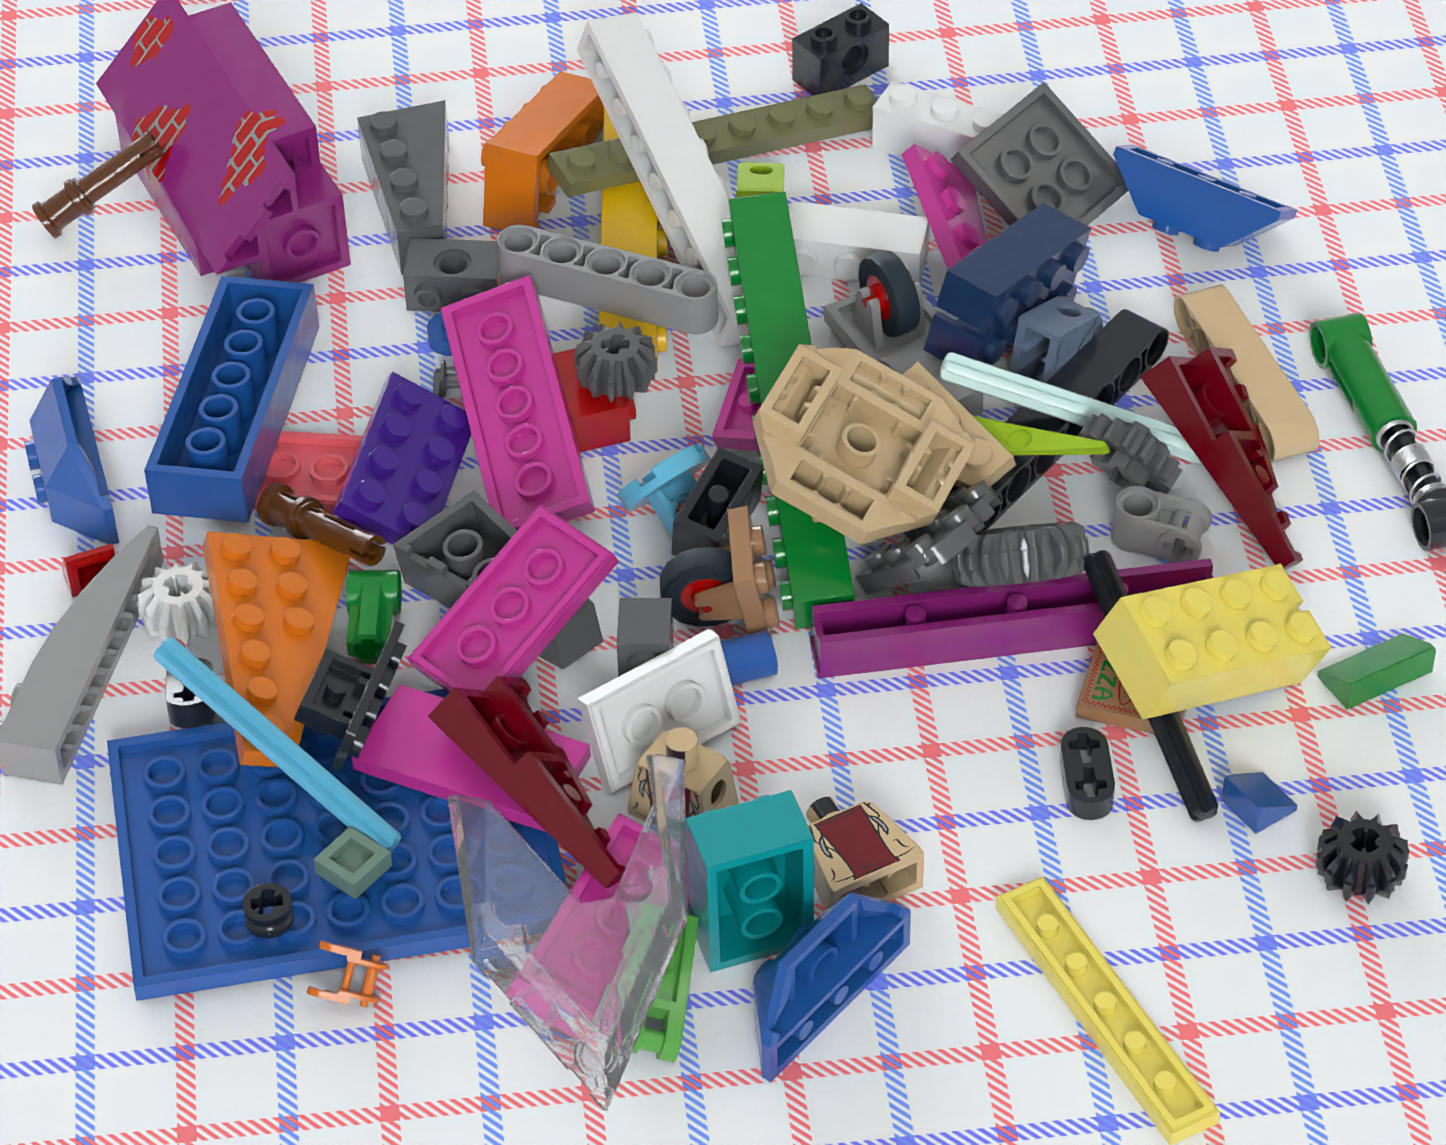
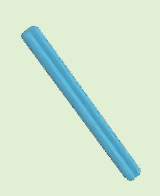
M167 638L156 649L154 658L159 664L347 827H353L390 852L397 847L402 838L397 830L175 638Z

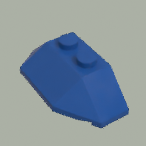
M1134 144L1116 146L1113 153L1138 214L1153 220L1152 227L1160 232L1178 235L1180 231L1193 236L1192 243L1208 251L1219 252L1220 248L1240 245L1294 219L1298 210Z
M58 377L51 379L29 420L33 440L24 442L30 471L40 469L41 472L40 474L32 475L38 504L48 502L52 522L105 544H118L119 538L114 511L80 377Z
M850 892L823 911L809 926H801L792 936L789 945L774 960L768 959L759 967L753 978L754 1014L761 1074L764 1079L771 1083L910 945L911 910L899 903Z

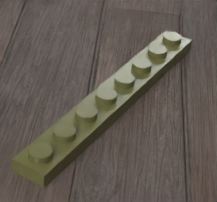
M864 84L692 122L698 137L706 143L709 159L712 165L870 130L873 126V106L878 99L868 86ZM620 138L549 153L547 168L567 197L640 181Z

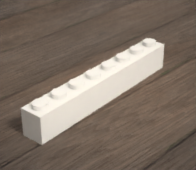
M638 13L588 20L576 50L680 265L711 273L716 279L718 322L712 331L720 347L739 344L740 335L748 334L746 324L737 325L733 296L742 294L740 285L731 286L727 262L728 257H735L734 247L725 248L721 220L730 218L726 184L723 178L717 175L709 159L707 145L703 139L698 137L690 120L689 109L684 102H681L672 84L670 70L662 64L654 46L653 36L649 30L645 29Z

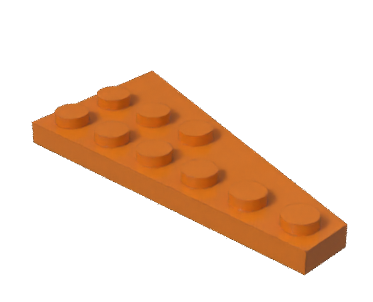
M207 531L203 543V551L226 683L299 746L304 724L295 721L294 717L325 652L350 556L338 552L317 540ZM234 729L240 765L278 767Z

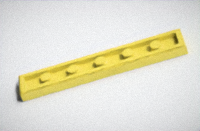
M1040 877L996 896V910L1168 1144L1173 1145L1219 1124V1109L1046 879Z

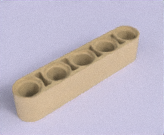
M1220 284L1175 297L1174 314L1177 325L1196 356L1208 347L1233 350L1237 362L1231 367L1236 385L1243 384L1246 386L1249 398L1243 402V405L1252 422L1259 425L1271 463L1318 449L1319 431L1315 418L1228 289Z

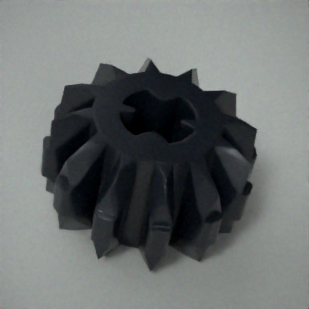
M1357 810L1350 818V821L1336 816L1334 822L1330 825V829H1323L1322 835L1318 839V852L1315 863L1317 874L1325 877L1324 882L1326 883L1327 891L1342 889L1345 901L1349 900L1353 895L1362 896L1368 905L1375 894L1389 899L1391 893L1395 890V886L1402 885L1403 880L1406 878L1409 857L1408 840L1400 838L1398 824L1383 826L1379 813L1371 820L1363 819Z

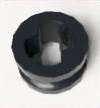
M264 883L256 885L245 894L242 906L246 927L251 934L259 938L270 939L283 935L291 928L294 921L291 895L285 887L276 883ZM265 907H273L272 914L262 915Z

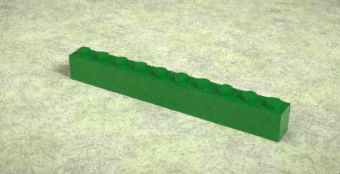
M785 191L728 199L730 218L721 220L725 248L734 247L735 257L727 258L731 286L740 285L742 294L733 296L737 325L746 324L748 334L740 335L743 364L753 363L754 374L746 375L749 403H759L760 407L798 345H812ZM759 455V464L764 466L762 457ZM763 469L762 484L768 485L765 469ZM767 496L765 500L769 527L779 525L781 536L780 538H772L776 569L786 567L787 580L779 581L782 610L793 611L795 629L812 627V606L855 601L845 535L822 522L814 523L810 515L777 496Z

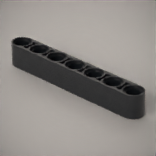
M1123 309L1046 383L1115 405L1141 379L1140 376L1150 370L1161 358L1168 344L1169 331L1128 309ZM1022 406L1005 422L1072 436H1078L1083 429V426ZM1013 455L1016 466L991 486L1002 501V504L993 508L995 513L983 523L985 528L981 530L989 529L1063 455ZM953 485V487H952V489H951V491H950L949 493H951L952 491H954L955 489H957V488H959V487Z

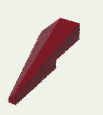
M1208 347L1194 358L1168 356L1141 375L1140 378L1275 565L1281 564L1284 570L1303 561L1301 553L1294 550L1285 532L1291 525L1288 513L1283 510L1277 511L1272 493L1279 486L1259 425L1252 422L1243 405V402L1249 398L1246 386L1243 384L1236 385L1231 371V367L1237 362L1233 350Z
M497 676L485 690L454 687L427 717L604 888H610L621 882L629 872L625 866L618 864L606 847L611 838L606 829L601 827L594 829L587 815L593 804L563 748L556 746L544 731L549 724L545 714L539 710L533 713L526 698L532 689L527 681L522 678Z

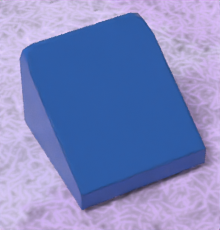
M1264 772L1231 774L1224 778L1221 801L1255 834L1297 810L1298 805Z

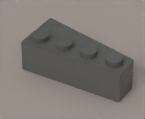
M446 100L357 117L362 162L401 275L404 273L410 238L447 239L449 132Z
M473 490L394 543L393 547L404 583L451 608L517 530ZM589 598L539 655L540 658L563 670L604 642L595 605Z

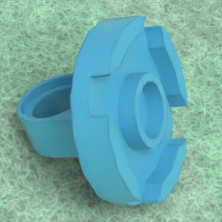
M698 443L696 446L693 444L652 467V471L642 478L643 483L639 484L637 479H634L621 489L616 496L626 512L634 511L650 503L666 530L672 535L673 521L677 516L676 508L678 504L685 503L697 483L693 475L706 466L711 458L701 443Z

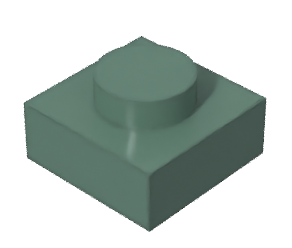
M351 826L313 859L317 875L354 899H357L392 866L391 852Z

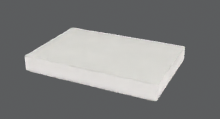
M710 629L578 698L602 787L611 793L633 782L637 762L662 732L670 731L677 727H687L695 731L698 736V744L701 745L742 723L719 635Z

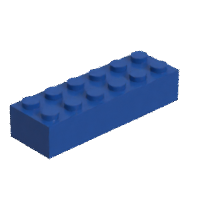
M221 276L144 469L152 514L249 522L320 328L314 284Z

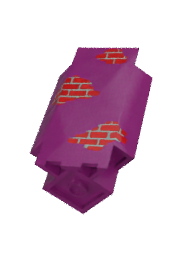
M157 0L96 82V85L115 114L121 150L144 135V132L147 130L155 137V143L142 151V153L156 143H159L164 150L165 155L163 157H159L136 174L200 276L212 272L218 275L246 265L255 279L300 283L350 266L343 194L320 162L316 125L233 4L229 2L188 15L178 0Z

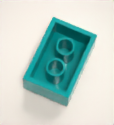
M792 790L773 795L759 796L751 801L718 810H708L699 815L685 818L689 915L699 917L696 940L710 973L781 953L789 945L792 936L801 926H809L814 921V838Z

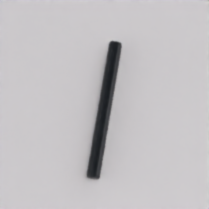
M1100 550L1096 553H1090L1084 558V570L1103 615L1106 617L1121 597L1128 596V593L1111 554L1106 550ZM1179 712L1148 718L1190 818L1195 822H1201L1214 817L1217 814L1218 802Z

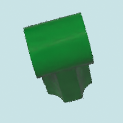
M348 570L346 582V602L349 615L346 638L348 656L358 659L361 664H376L394 625L395 615L401 614L400 570Z

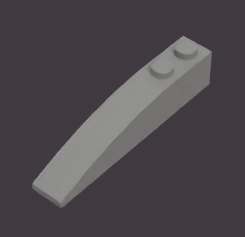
M148 525L119 551L80 592L52 629L31 663L23 682L15 685L11 696L10 710L4 722L0 721V764L3 775L63 785L139 618L137 601H139L138 594L141 593L142 579L153 578L155 567L161 568L164 560L158 527Z

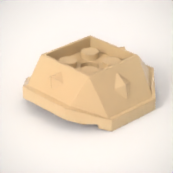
M799 344L753 420L770 493L810 515L814 523L822 522L859 544L932 524L976 446L969 434L962 431L955 414L942 397L863 352L850 348L833 347L817 349L814 345Z

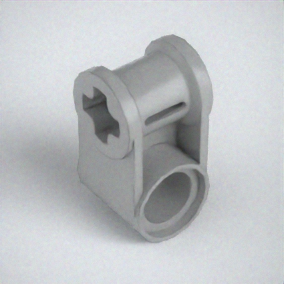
M1144 486L1126 487L1116 496L1111 539L1119 549L1157 557L1171 563L1198 560L1202 552L1200 539L1202 534L1208 531L1211 525L1212 513L1207 506L1195 499L1180 498L1156 492ZM1190 513L1191 516L1188 524L1184 523L1185 515ZM1181 539L1185 540L1183 549L1178 550Z

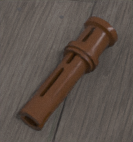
M147 130L144 132V135L79 181L76 178L68 179L63 183L64 188L43 203L37 201L32 204L35 215L50 235L55 239L62 235L61 229L83 214L89 216L94 213L96 208L95 202L159 157H163L165 152L159 143H156L142 153V151L155 143V137Z
M280 482L269 485L260 495L257 503V514L261 522L272 527L282 526L295 539L306 540L313 538L370 567L377 565L385 555L386 547L380 546L386 543L382 536L370 531L368 532L351 522L326 512L316 498L307 495L297 496L290 486Z

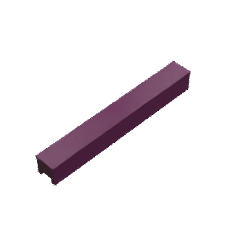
M1211 558L1118 569L1128 596L1213 578ZM1086 573L1046 581L997 586H975L812 606V636H809L817 678L820 679L1092 646L1097 644L1093 633L1105 617Z

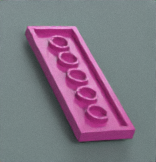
M531 276L522 277L442 307L441 312L489 505L517 531L539 505H542L566 522L595 512L537 288Z

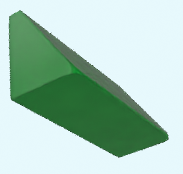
M1403 633L1319 670L1317 677L1348 710L1433 672L1436 648L1431 643Z

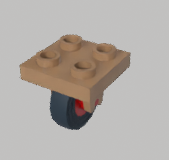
M748 506L728 509L730 544L720 548H694L681 552L668 561L660 574V598H672V617L681 623L703 627L716 626L733 619H744L748 634L767 630L772 639L771 628L780 626V619L775 596H768L770 590L776 589V578L772 560H762V556L767 555L762 525L753 526Z

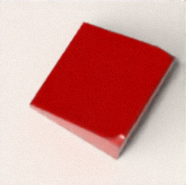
M112 543L63 558V576L72 598L78 596L115 556Z

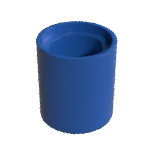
M767 630L720 641L732 686L778 674L777 656Z

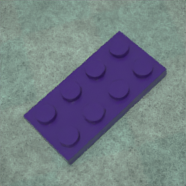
M392 371L384 382L332 513L368 532L370 531L382 536L387 543L393 545L442 512L471 436L466 411Z

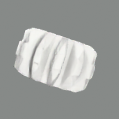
M175 560L171 569L165 570L155 567L153 578L142 579L137 608L139 617H142L144 626L150 636H160L163 641L169 637L181 639L187 646L191 637L198 636L207 639L209 628H216L207 570H201L196 561L187 567H180Z

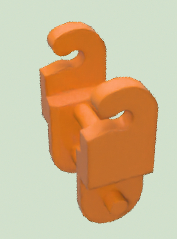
M321 940L318 948L346 955L348 963L342 986L339 987L337 992L324 991L317 987L308 986L307 994L349 1005L350 998L361 1000L359 1006L366 1008L369 1002L379 1003L380 999L373 996L379 970L388 969L387 964L379 962L381 956L373 954L371 960L361 958L362 950L340 944L335 945ZM356 964L367 967L361 992L349 989Z

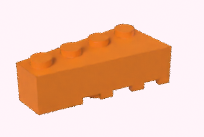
M560 71L550 82L543 85L540 91L528 103H525L510 121H506L503 127L491 139L485 142L481 152V165L485 167L483 226L503 230L513 225H527L540 229L539 213L549 214L556 204V196L553 194L558 187V183L547 168L549 153L594 144L604 129V105L590 78Z

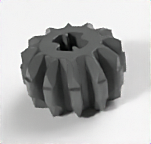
M621 321L615 328H608L604 324H600L598 332H584L583 340L580 344H577L574 354L577 379L579 380L580 387L589 389L592 398L607 395L611 403L616 397L623 396L632 401L635 392H648L649 384L652 380H655V373L658 370L652 337L642 335L639 326L624 329Z

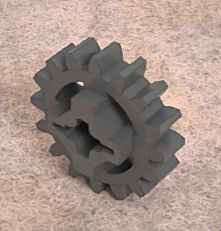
M1101 413L1099 417L1092 414L1078 437L1104 441L1108 445L1110 453L1090 455L1089 457L1093 465L1099 467L1109 476V480L1123 488L1125 486H1144L1153 491L1168 494L1182 473V469L1178 467L1180 462L1168 456L1170 454L1168 446L1159 441L1150 432V428L1137 421L1129 423L1119 418H1115L1112 421L1105 414Z

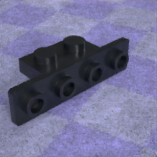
M395 621L374 669L326 648L294 717L295 721L309 726L317 733L330 735L342 740L331 766L336 771L341 772L348 755L358 759L407 647V645L398 642L405 626L401 622Z

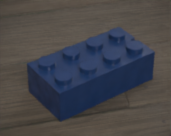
M1042 203L946 271L936 306L958 319L955 320L940 311L936 312L933 315L923 350L944 361L948 353L953 352L994 365L1004 352L1014 346L1019 316L1057 296H1064L1074 301L1077 287L1073 285L1077 273L1082 269L1089 256L1090 249L1086 247L1091 228Z

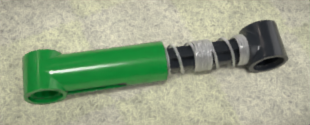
M1357 312L1314 321L1309 329L1313 357L1320 368H1329L1372 446L1376 450L1384 452V456L1390 462L1391 469L1405 492L1410 493L1409 499L1413 505L1411 509L1412 528L1419 546L1424 551L1446 547V484L1441 483L1442 476L1439 473H1434L1435 464L1425 446L1415 441L1417 422L1373 348L1372 335L1366 318L1362 313Z

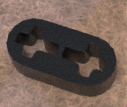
M198 658L209 669L213 671V666L210 661H208L207 659ZM166 671L165 699L170 723L175 727L195 728L213 720L216 712L169 671Z
M1090 727L1073 728L1066 732L1061 739L1060 769L1066 805L1074 816L1083 820L1102 819L1111 812L1114 802L1115 780L1109 745L1106 737L1098 730ZM1079 750H1087L1088 756L1091 757L1090 763H1082ZM1084 784H1092L1095 797L1087 796Z

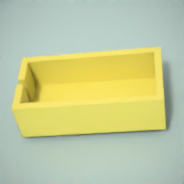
M1281 564L1121 597L1093 633L1142 719L1302 683L1332 648L1309 610L1300 611L1299 606L1303 603V599Z

